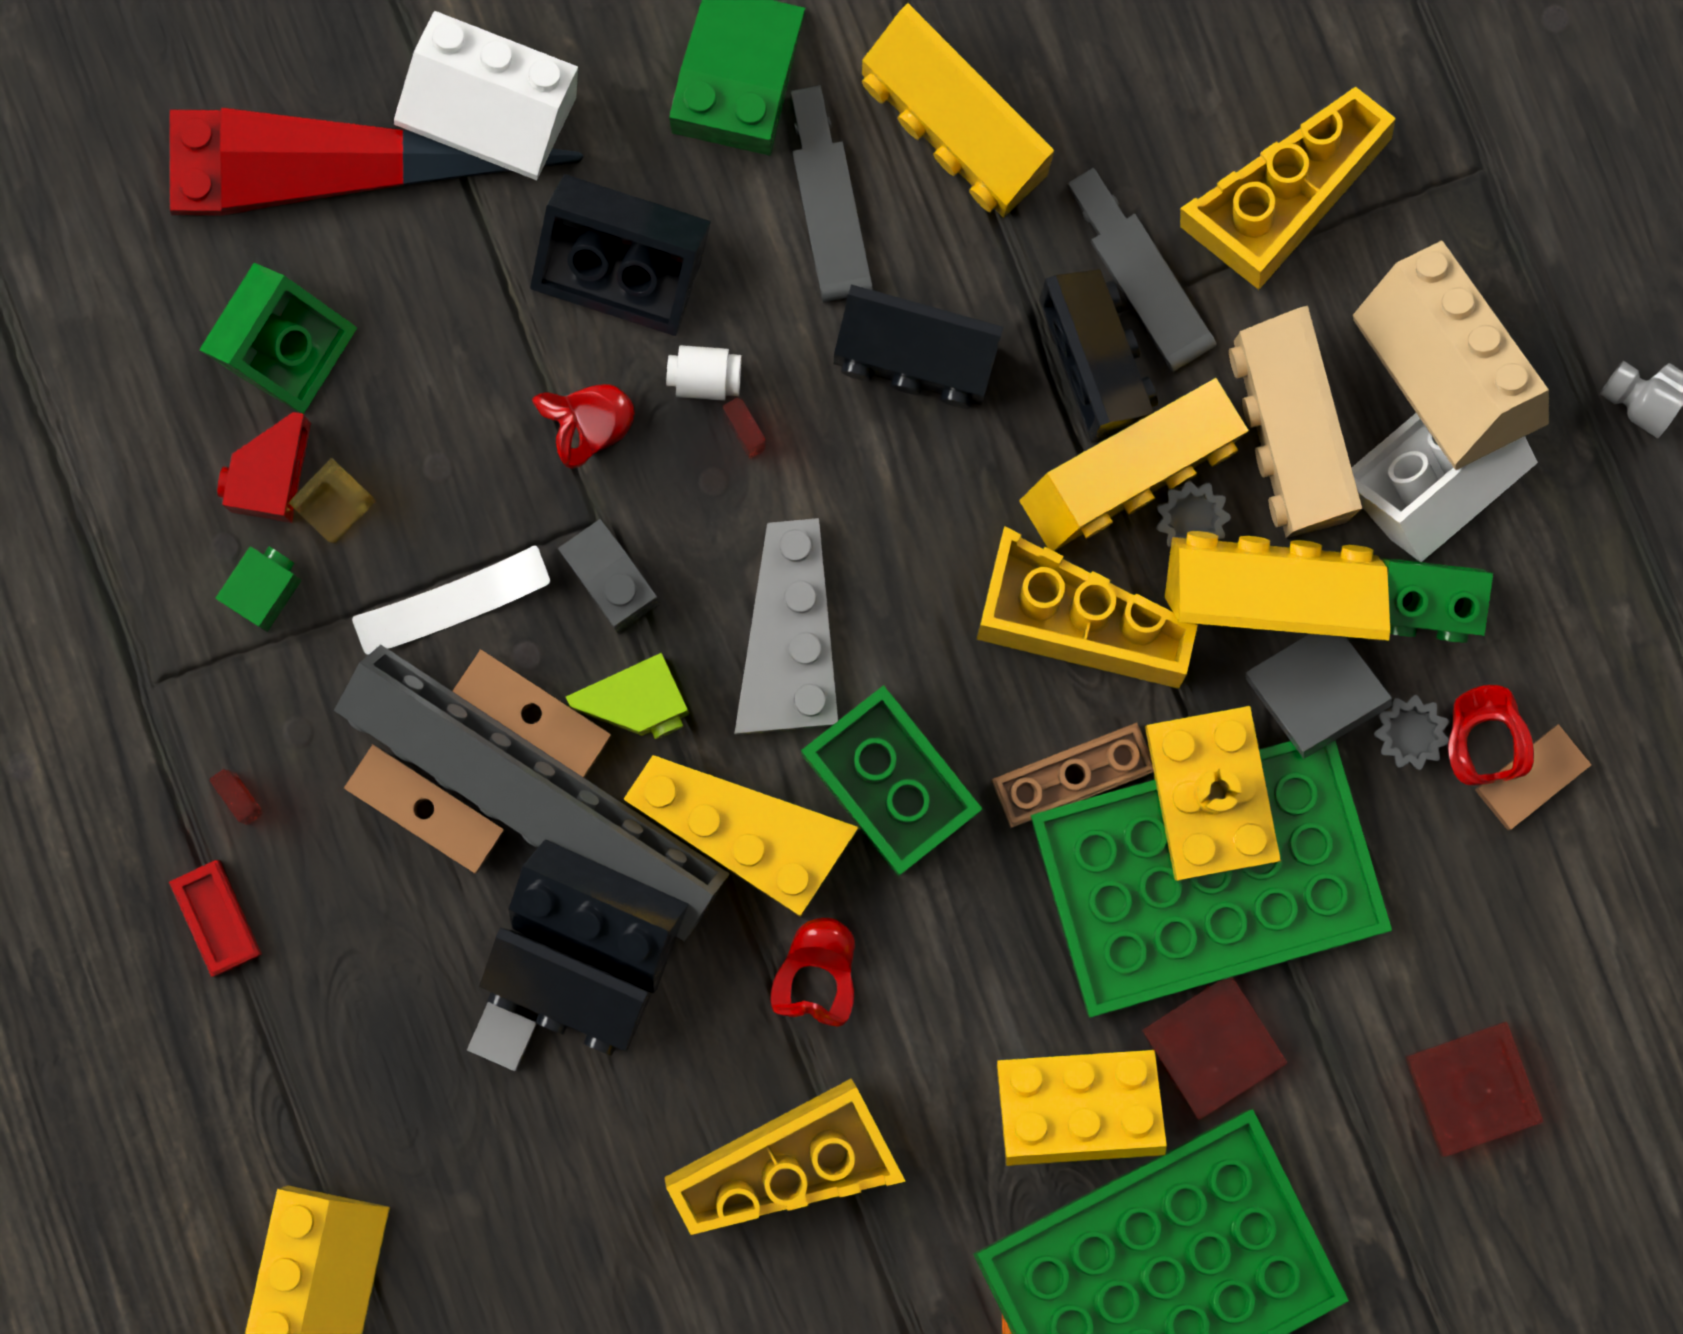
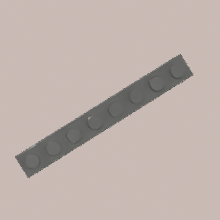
M381 644L359 662L334 709L336 713L346 718L353 728L370 734L390 747L392 752L400 759L412 762L434 776L436 781L444 788L456 791L478 805L479 809L488 817L498 819L522 834V837L529 844L539 847L546 839L688 903L689 905L677 937L684 942L701 921L729 876L728 872Z

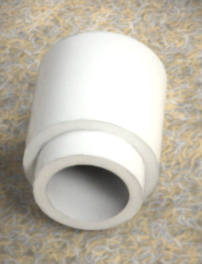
M680 345L678 356H668L666 385L676 387V397L725 401L726 395L739 396L742 355L729 354V349Z

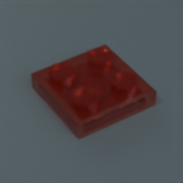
M1233 977L1216 981L1141 1029L1190 1109L1199 1120L1287 1064L1286 1059Z
M1500 1022L1405 1056L1440 1156L1442 1157L1543 1122L1507 1022Z

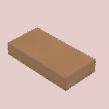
M1559 724L1552 727L1533 743L1534 765L1526 776L1510 781L1499 779L1495 783L1480 785L1475 789L1507 830L1513 829L1591 766V763ZM1513 759L1496 773L1512 769Z

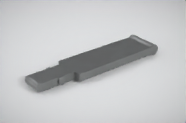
M821 85L792 90L790 92L796 118L794 125L796 135H799L802 149L792 152L822 302L848 298L851 284L873 290L843 141L832 143L830 129H832L830 116L827 117Z
M1094 168L1068 182L1067 186L1082 209L1084 219L1087 223H1091L1098 235L1091 239L1092 246L1169 369L1175 372L1215 348L1217 343L1213 335L1209 332L1136 214L1126 219L1118 206L1117 198L1110 194Z

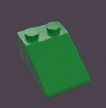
M702 0L680 69L669 115L671 133L771 156L805 15V8L774 0Z

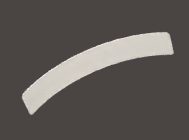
M532 546L503 561L446 585L397 603L356 615L352 621L362 648L369 655L380 644L389 649L496 609L548 585L550 578L538 547Z

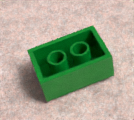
M884 685L801 750V756L898 877L983 810Z

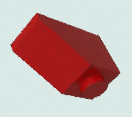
M292 412L232 454L230 466H223L220 471L217 486V495L223 498L222 505L231 513L292 523L311 422L304 414Z

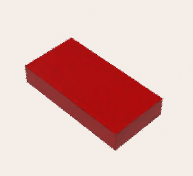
M214 860L169 881L211 977L223 974L262 955L220 860Z

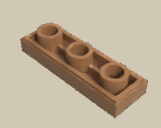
M481 649L452 691L583 778L586 777L612 737L611 734ZM531 706H537L542 711L540 720L535 724H528L524 721V712Z
M1134 723L996 777L991 781L1011 829L1031 821L1030 815L1085 800L1154 773L1150 753L1138 723ZM1076 766L1081 769L1083 780L1080 784L1074 785L1066 780L1065 770L1067 767Z
M373 744L344 787V789L475 874L479 872L506 831ZM430 800L434 805L432 816L428 819L419 818L417 814L418 805L422 801Z

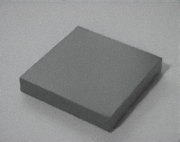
M1309 634L1246 672L1247 682L1303 759L1392 706L1391 696L1349 640L1342 636Z

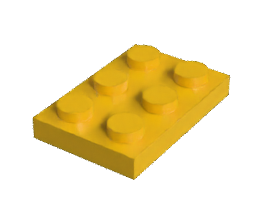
M1155 1050L997 1060L1006 1166L1166 1155L1167 1145Z

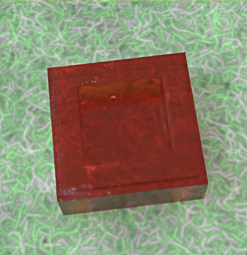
M737 397L723 405V414L748 458L750 459L763 452L766 446L765 437L744 401Z
M222 769L209 779L238 822L248 825L262 815L261 811L263 810L236 772Z

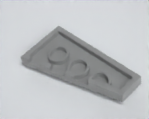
M819 518L767 523L735 735L829 727L838 721Z

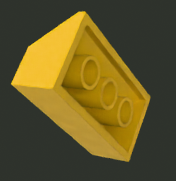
M907 3L863 58L862 75L865 78L862 80V84L875 100L881 104L887 100L900 113L897 119L912 137L919 140L923 136L936 149L933 155L943 169L952 176L959 172L972 185L969 192L983 209L988 212L995 209L1004 218L1047 177L1055 150Z
M1202 531L1187 532V538L1172 537L1164 598L1178 622L1389 641L1390 613L1387 566L1377 555H1373V549L1358 545H1343L1341 552L1321 550V544L1303 540L1291 541L1290 547L1270 546V540L1257 536H1240L1238 543L1218 541V535Z
M288 1185L277 1189L245 1334H363L390 1207Z

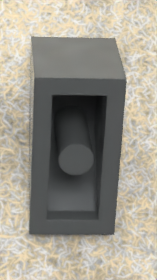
M601 519L558 548L617 633L660 604L653 590Z

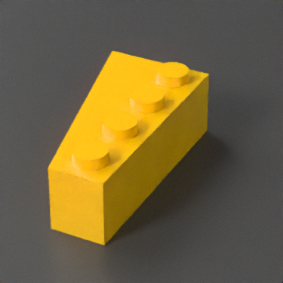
M1354 87L1302 123L1300 129L1279 143L1276 141L1263 150L1257 159L1238 172L1233 171L1217 182V186L1199 199L1194 198L1181 207L1180 227L1259 290L1392 139L1396 118L1357 87Z
M1217 378L1047 472L1019 502L1046 546L1056 551L1084 534L1086 539L1097 534L1113 523L1111 517L1124 509L1128 514H1131L1155 499L1153 492L1167 484L1169 489H1175L1197 475L1194 468L1208 460L1212 467L1226 460L1238 451L1234 443L1249 430Z
M1004 526L976 640L1179 689L1187 675L1197 624L1178 622L1172 611L1139 594L1132 595L1111 584L1110 579L1094 571L1089 573L1064 560V556L1047 547L1042 549L1021 538V534Z
M652 755L624 798L629 805L799 917L802 916L858 831L857 826Z
M852 1078L665 1177L666 1189L691 1235L757 1219L761 1215L777 1211L798 1209L808 1206L809 1203L837 1196L841 1198L861 1193V1190L885 1184L889 1186L905 1182Z

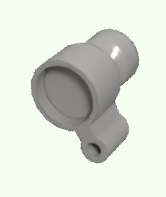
M1622 361L1608 379L1599 395L1613 404L1623 403L1626 405L1630 421L1654 437L1659 438L1683 406V371L1668 363L1654 377L1649 380H1643L1640 378L1639 370Z

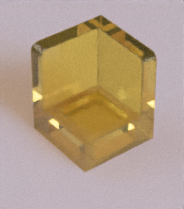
M331 458L289 501V504L330 543H336L376 500Z

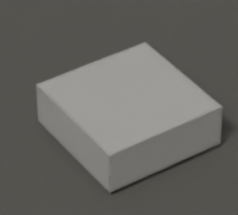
M488 1002L467 1051L517 1071L537 1023Z

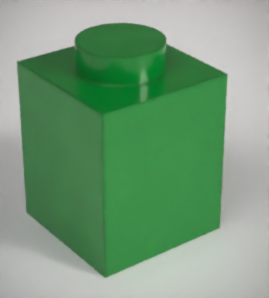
M250 546L215 599L268 632L302 580L290 572L295 563L278 551L268 546L264 554Z

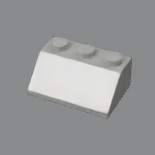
M434 11L414 50L394 117V125L537 180L576 99L578 66Z
M1415 413L1352 467V472L1362 508L1391 541L1422 562L1538 462L1524 436L1455 470L1422 420Z

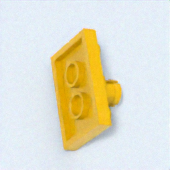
M1250 706L1146 725V735L1175 881L1281 861Z

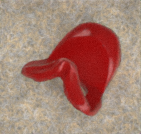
M611 384L590 386L567 396L544 392L532 398L534 406L543 417L560 423L556 436L557 453L563 464L571 469L583 466L592 455L620 441L625 437L634 420V406L631 400L621 389ZM577 428L580 439L579 447L571 448L572 438Z
M1499 685L1478 686L1463 693L1455 700L1453 706V726L1448 741V753L1452 770L1460 782L1466 785L1477 786L1492 784L1499 779L1510 781L1526 776L1534 765V747L1531 733L1519 713L1513 693L1506 687ZM1485 721H1500L1507 725L1512 734L1514 746L1512 769L1482 775L1476 772L1467 748L1468 735L1476 725Z
M821 917L804 923L797 930L787 958L773 980L770 1003L775 1013L789 1017L810 1014L818 1022L835 1027L843 1026L848 1021L854 1004L851 966L855 939L851 931L843 923L833 918ZM807 966L819 967L828 971L834 977L837 983V993L830 1011L813 1002L801 1001L791 1003L793 978L800 968Z

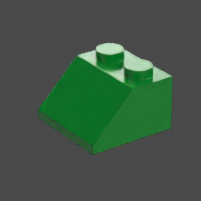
M253 263L199 350L238 377L295 411L304 414L357 330V327L285 275Z

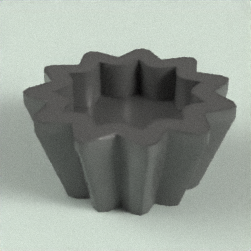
M1188 480L1181 491L1168 489V501L1157 506V511L1162 515V519L1156 527L1158 531L1168 534L1166 542L1168 547H1171L1172 537L1187 538V532L1189 531L1209 532L1218 535V539L1225 538L1222 525L1231 519L1230 514L1222 509L1226 497L1223 495H1213L1210 483L1196 487Z
M1417 695L1412 696L1407 703L1395 698L1392 701L1391 711L1379 713L1383 726L1374 733L1376 738L1384 742L1381 755L1394 756L1395 764L1398 768H1402L1410 762L1417 770L1423 768L1426 759L1439 761V747L1447 745L1449 738L1442 732L1448 725L1449 720L1437 716L1436 703L1432 702L1423 705Z

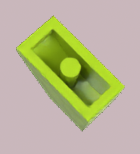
M662 653L566 696L570 707L576 712L641 736L652 732L655 739L682 728L683 724L680 718L689 715Z

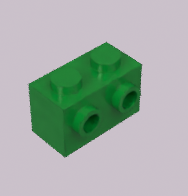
M1380 557L1387 566L1390 634L1416 637L1417 628L1437 630L1436 639L1467 643L1469 634L1485 636L1493 573L1478 568ZM1408 593L1407 601L1402 604L1403 597ZM1459 600V604L1454 610L1455 603Z

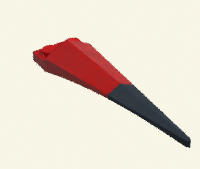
M221 108V110H170L171 215L224 216L357 192L511 171L407 130ZM552 149L544 167L578 163L583 159L584 155L576 151Z

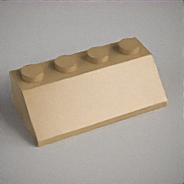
M1442 240L1397 262L1353 314V321L1455 470L1549 424V389Z
M1304 306L1240 331L1234 340L1235 347L1229 349L1233 373L1236 378L1243 377L1248 397L1242 398L1246 422L1249 428H1257L1261 443L1260 447L1255 448L1258 468L1263 478L1270 476L1275 496L1268 499L1271 517L1275 527L1283 526L1286 538L1345 524L1362 509L1309 308Z

